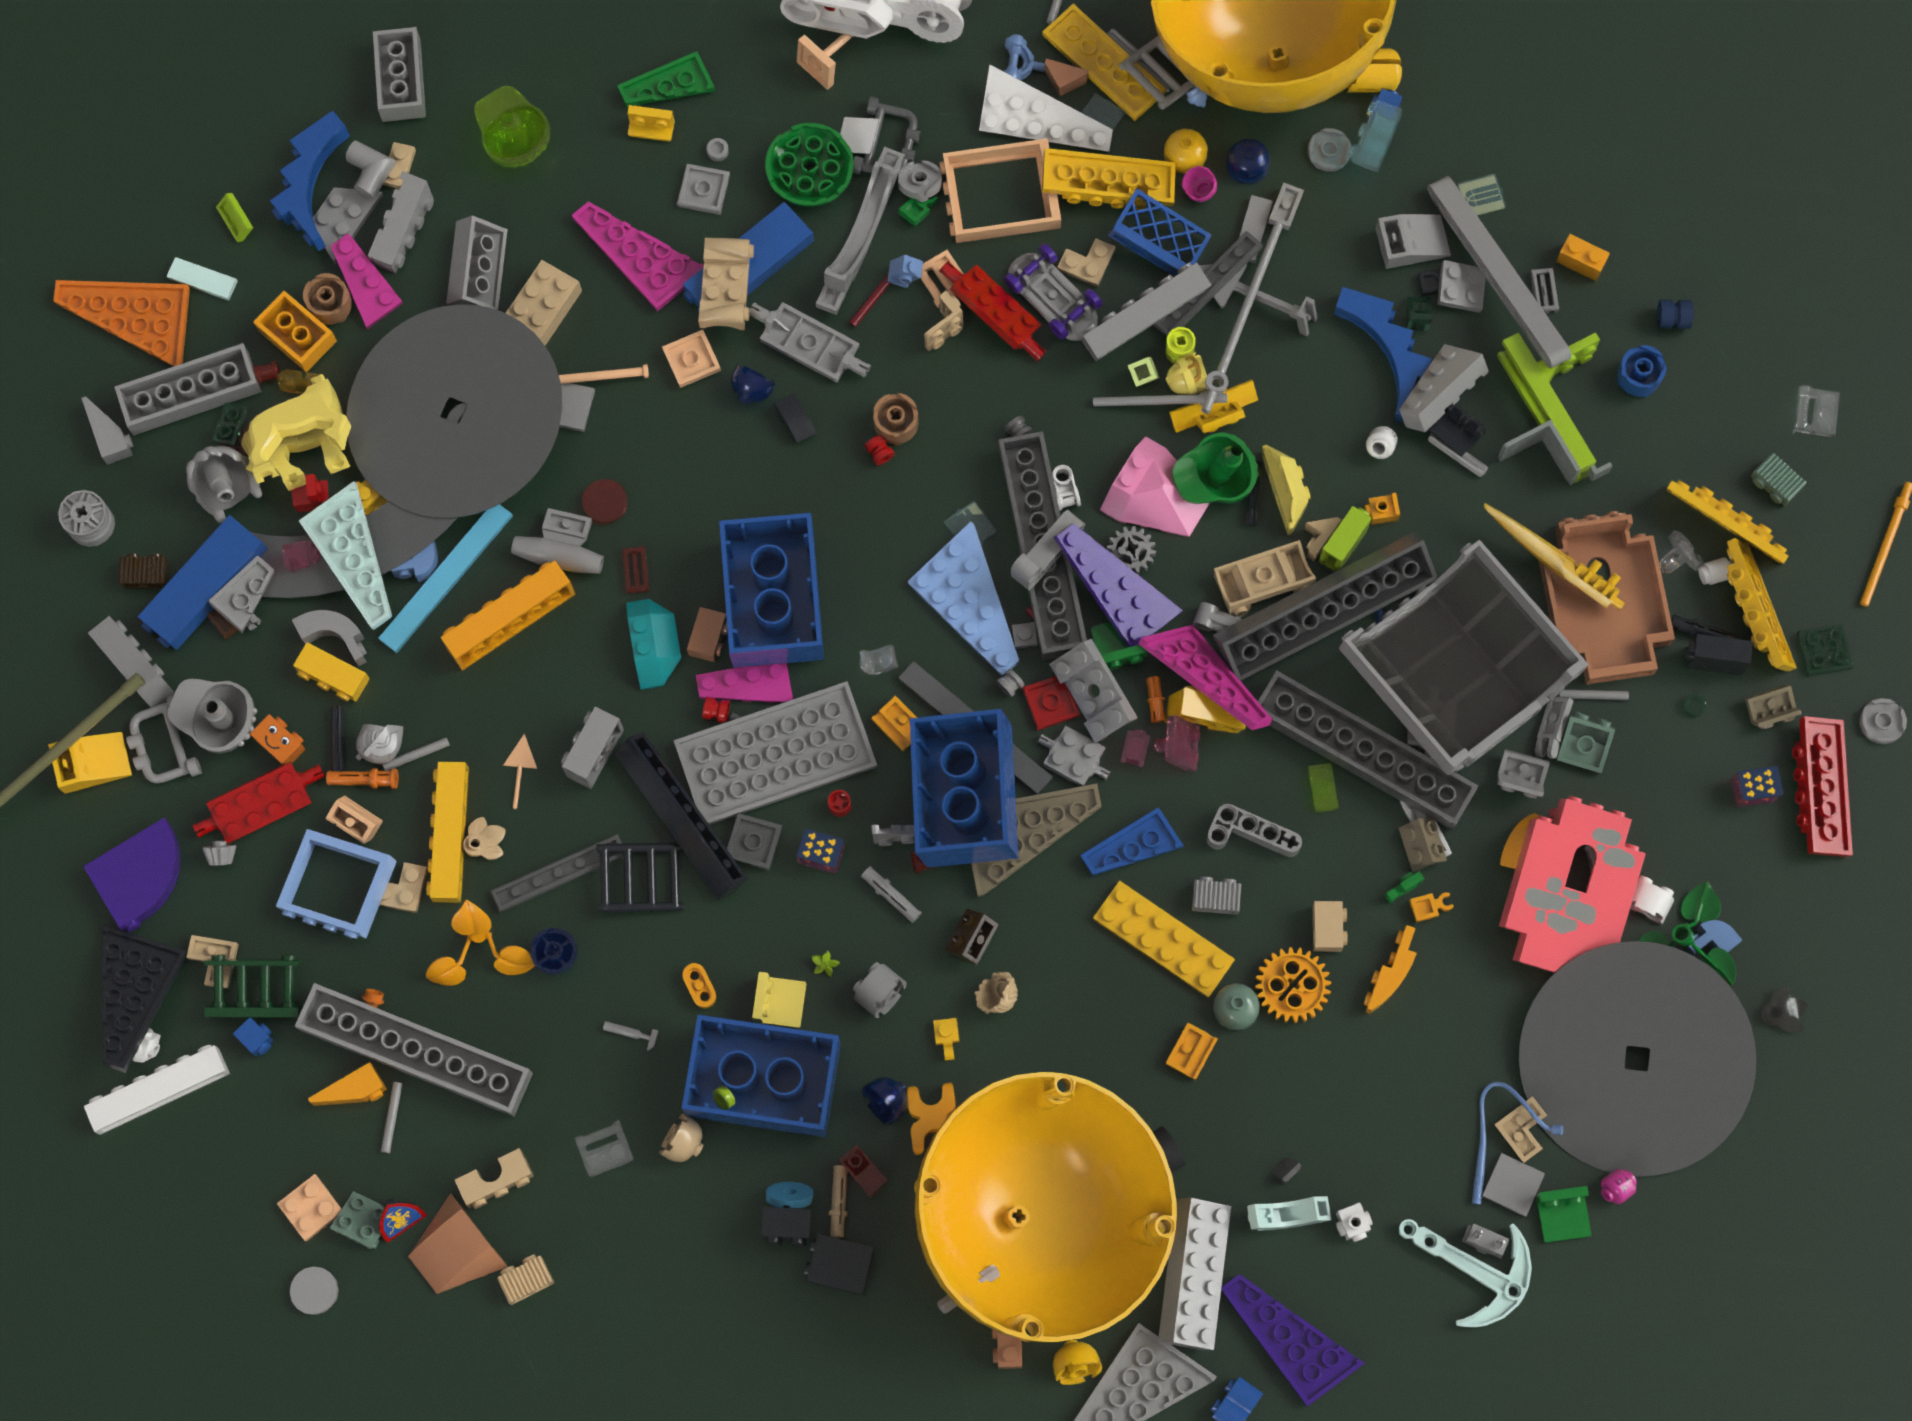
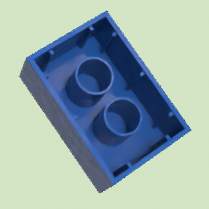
M811 513L719 521L729 654L733 668L824 660L815 540Z
M1002 709L910 718L915 853L927 868L1019 859L1012 725Z
M697 1015L682 1110L685 1115L692 1118L827 1137L841 1049L839 1035ZM721 1085L727 1087L735 1098V1105L728 1110L719 1108L713 1099V1091Z

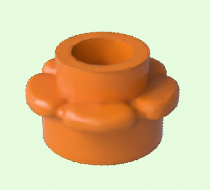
M366 989L365 994L361 996L365 1004L375 1008L384 1003V994L375 989Z

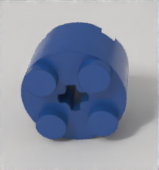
M1641 345L1628 350L1617 370V384L1625 392L1633 396L1648 397L1655 392L1667 370L1661 352L1648 345Z

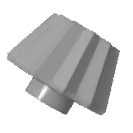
M212 841V846L203 847L209 865L232 864L236 845H226V841Z

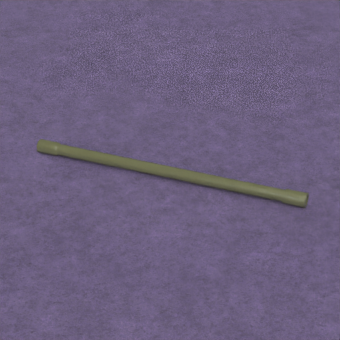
M136 672L121 685L120 689L0 792V808L122 701L146 683L144 678Z

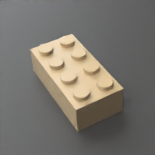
M541 260L506 314L525 324L546 345L581 294L580 282Z

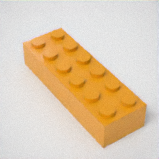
M555 560L551 563L547 562L534 575H527L521 579L520 584L513 589L508 588L503 591L501 597L495 601L491 600L482 606V610L476 614L471 613L467 615L461 624L445 630L444 635L440 638L463 671L576 594L570 580Z

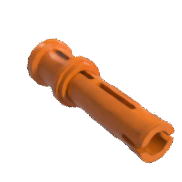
M377 768L366 772L328 771L326 776L328 786L370 785L373 789L378 787L397 789L399 780L397 768H393L391 771H379Z

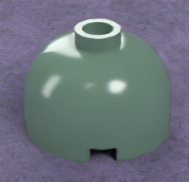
M1233 983L1226 985L1218 991L1214 998L1213 1011L1215 1019L1228 1030L1247 1029L1255 1022L1259 1015L1260 1003L1258 997L1250 987L1244 984Z

